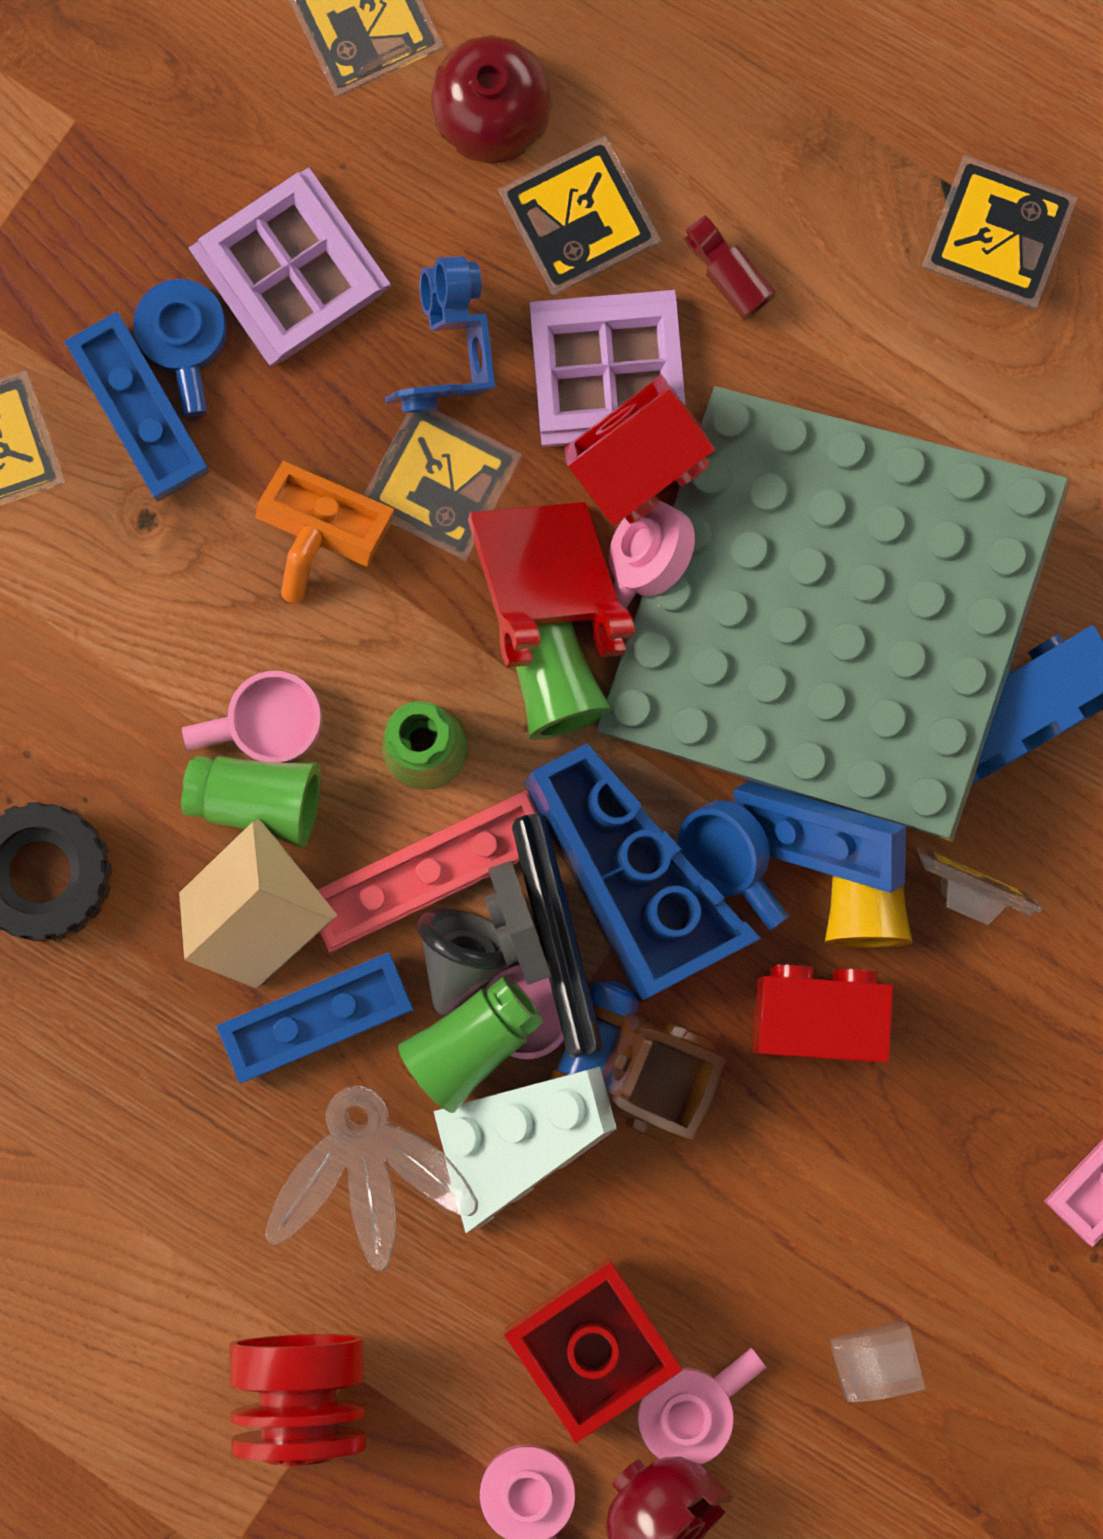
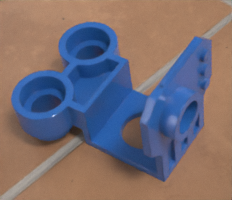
M464 256L439 257L436 259L435 266L423 267L421 269L419 278L421 305L425 315L429 316L430 331L466 328L472 383L415 387L398 390L386 396L385 403H401L402 413L439 409L438 399L479 395L495 388L487 314H468L470 299L480 298L482 290L481 272L476 261L467 262ZM478 340L482 351V368H480L478 360Z

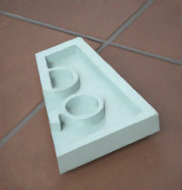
M600 1067L462 1103L455 1113H450L444 1109L433 1111L465 1233L480 1229L491 1221L499 1211L509 1204L520 1200L534 1189L533 1187L556 1170L567 1166L617 1129Z

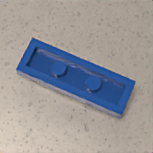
M117 311L64 341L157 502L210 472Z
M750 781L734 789V803L748 810L762 826L769 843L770 857L889 893L905 884V825Z
M388 952L216 1025V1028L237 1079L242 1084L414 1011V1007L393 957Z

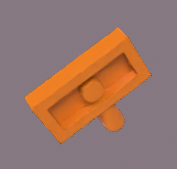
M282 461L257 503L255 515L256 519L297 536L287 555L281 588L282 597L290 603H298L304 599L311 563L320 547L367 567L391 525L394 508Z

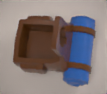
M594 981L590 995L603 1043L602 1049L596 1054L581 1058H571L565 1049L557 1069H554L550 1079L600 1067L611 1109L626 1116L627 1127L639 1134H645L655 1140L673 1144L677 1139L692 1141L712 1102L726 1058L714 1050V1042L700 1033L668 1022L662 1029L637 1015L640 1001L635 997V993L623 984L616 981Z

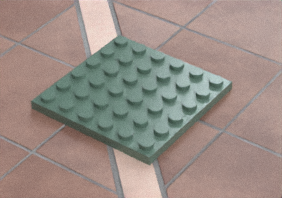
M714 386L701 427L706 432L715 451L706 457L710 462L708 468L689 483L680 486L673 506L684 513L693 525L695 545L692 558L684 574L671 588L655 596H642L633 623L635 633L633 637L627 640L626 651L622 655L607 699L612 712L610 715L600 719L597 732L612 739L796 795L905 825L908 829L953 842L1070 487L1068 478Z

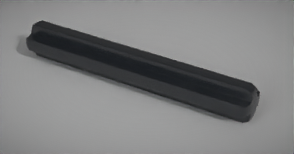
M541 813L524 815L515 819L512 831L540 945L551 974L549 981L567 1054L571 1058L590 1056L599 1052L602 1049L603 1043L547 819Z

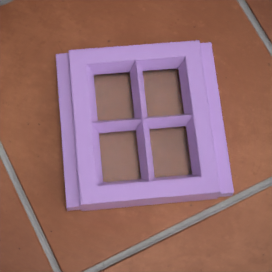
M309 167L301 173L297 172L200 237L198 242L189 247L196 261L271 368L279 362H284L391 288L388 279Z
M675 290L530 302L542 448L567 446L661 374H663L685 404Z

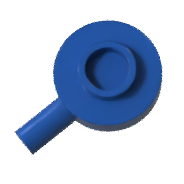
M187 279L164 281L151 288L138 303L133 319L135 338L142 352L152 364L166 372L176 374L183 417L195 418L207 414L200 370L210 365L219 356L225 345L227 337L226 317L215 295L200 283Z
M718 800L705 804L685 818L680 826L677 837V845L681 848L680 852L705 880L708 879L723 897H731L742 893L769 931L790 917L762 880L770 860L769 843L762 826L748 810L736 803Z

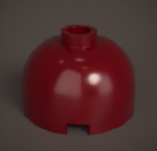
M495 35L470 38L450 50L437 68L431 92L435 125L442 137L444 135L447 142L456 147V151L467 159L490 164L513 160L525 153V148L533 144L538 136L540 138L547 129L552 107L547 74L533 52L514 39Z
M663 1457L647 1467L639 1459L625 1468L612 1484L618 1495L608 1508L605 1528L608 1539H703L725 1514V1510L719 1504L732 1502L733 1496L704 1467L684 1457Z

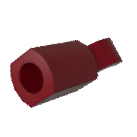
M706 215L686 229L688 236L684 240L694 254L708 266L706 276L743 321L752 317L774 298L775 290L738 245L733 248L729 247L717 227Z

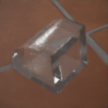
M901 1320L830 1338L845 1401H874L926 1389L910 1327Z

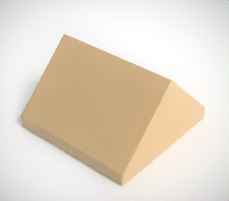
M260 819L253 821L179 892L184 960L254 988L263 985L338 916Z

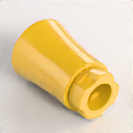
M833 876L831 908L825 937L826 945L844 948H889L913 943L906 911L904 885L889 893Z

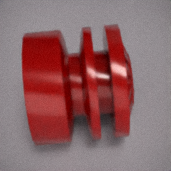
M298 1334L248 1338L233 1341L229 1344L230 1387L247 1392H257L260 1396L259 1403L242 1406L231 1412V1423L240 1426L260 1427V1430L234 1435L231 1439L232 1456L239 1459L263 1461L278 1466H303L326 1463L337 1457L354 1455L365 1451L366 1431L358 1428L337 1427V1424L363 1419L365 1417V1405L349 1400L336 1399V1389L354 1386L365 1380L364 1337L344 1334Z

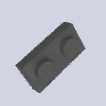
M512 861L488 868L495 892L485 895L484 898L506 964L509 965L519 961L527 985L551 977Z

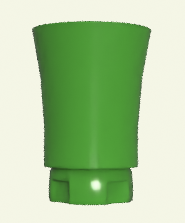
M572 622L537 625L540 644L538 648H529L533 659L532 663L528 666L516 667L525 704L529 738L531 740H545L567 735L599 722L601 718L610 715L612 709L593 677Z
M425 701L410 702L398 708L388 720L382 742L383 757L389 771L397 780L416 789H433L450 782L462 769L468 751L467 736L460 721L448 710ZM421 730L430 732L434 736L433 746L426 751H415L411 744L412 736Z
M195 756L193 760L189 761L185 771L181 809L186 816L205 818L207 823L243 830L253 821L260 819L276 839L305 848L311 838L318 812L321 791L320 765L318 762L276 763L217 756L215 759Z
M505 975L489 989L482 988L460 1007L432 1026L399 1043L398 1050L407 1069L427 1095L444 1110L455 1113L474 1089L493 1070L527 1042L526 1036L541 1026L543 1019L525 991Z

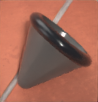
M434 909L421 915L417 922V930L422 939L433 1007L441 1016H446L460 1007L498 973L512 965L506 964L493 922L482 916L457 909Z

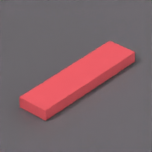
M528 790L318 889V892L338 915L320 932L329 953H333L490 878L488 868L512 861L513 866L519 864L520 860L512 825L515 819L521 816L538 813Z

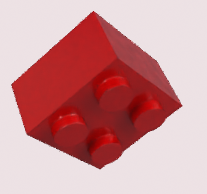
M663 374L564 447L567 466L613 526L626 518L629 524L643 518L660 502L656 497L657 493L675 480L680 486H683L695 479L708 468L710 462L706 457L715 451L706 432Z
M775 965V967H771V976H762L756 979L751 1054L889 1063L893 985L877 984V971L839 969V971H833L832 981L813 979L814 967Z
M610 1257L505 1327L504 1331L505 1338L575 1444L683 1371L679 1360Z

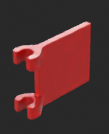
M586 502L470 512L468 522L497 614L501 654L507 668L531 665L533 659L529 648L539 647L540 636L537 625L593 620L594 641L599 656L624 655L626 647L622 638L633 637L635 633L634 624L628 610L618 602Z

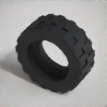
M31 802L27 803V806H13L4 810L5 814L0 816V930L15 937L34 941H55L65 938V935L72 932H79L86 927L85 923L91 917L96 918L102 910L100 905L104 897L108 898L111 887L108 886L109 875H112V863L108 862L106 853L109 850L105 841L100 839L97 834L98 831L91 823L84 820L80 815L58 805ZM40 841L49 842L58 846L66 854L71 868L70 880L66 889L57 898L45 903L30 902L22 898L12 885L10 878L11 863L18 851L26 845Z

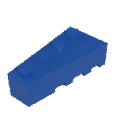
M1094 625L1064 641L1061 634L1048 639L1028 652L1032 659L1031 662L1014 672H1011L1009 669L972 785L1103 710V640Z
M588 744L535 769L529 774L524 784L539 813L546 817L550 834L640 1002L761 939L746 921L742 922L724 902V897L708 879L705 880L680 852L681 848L666 831L662 832L641 808V803Z

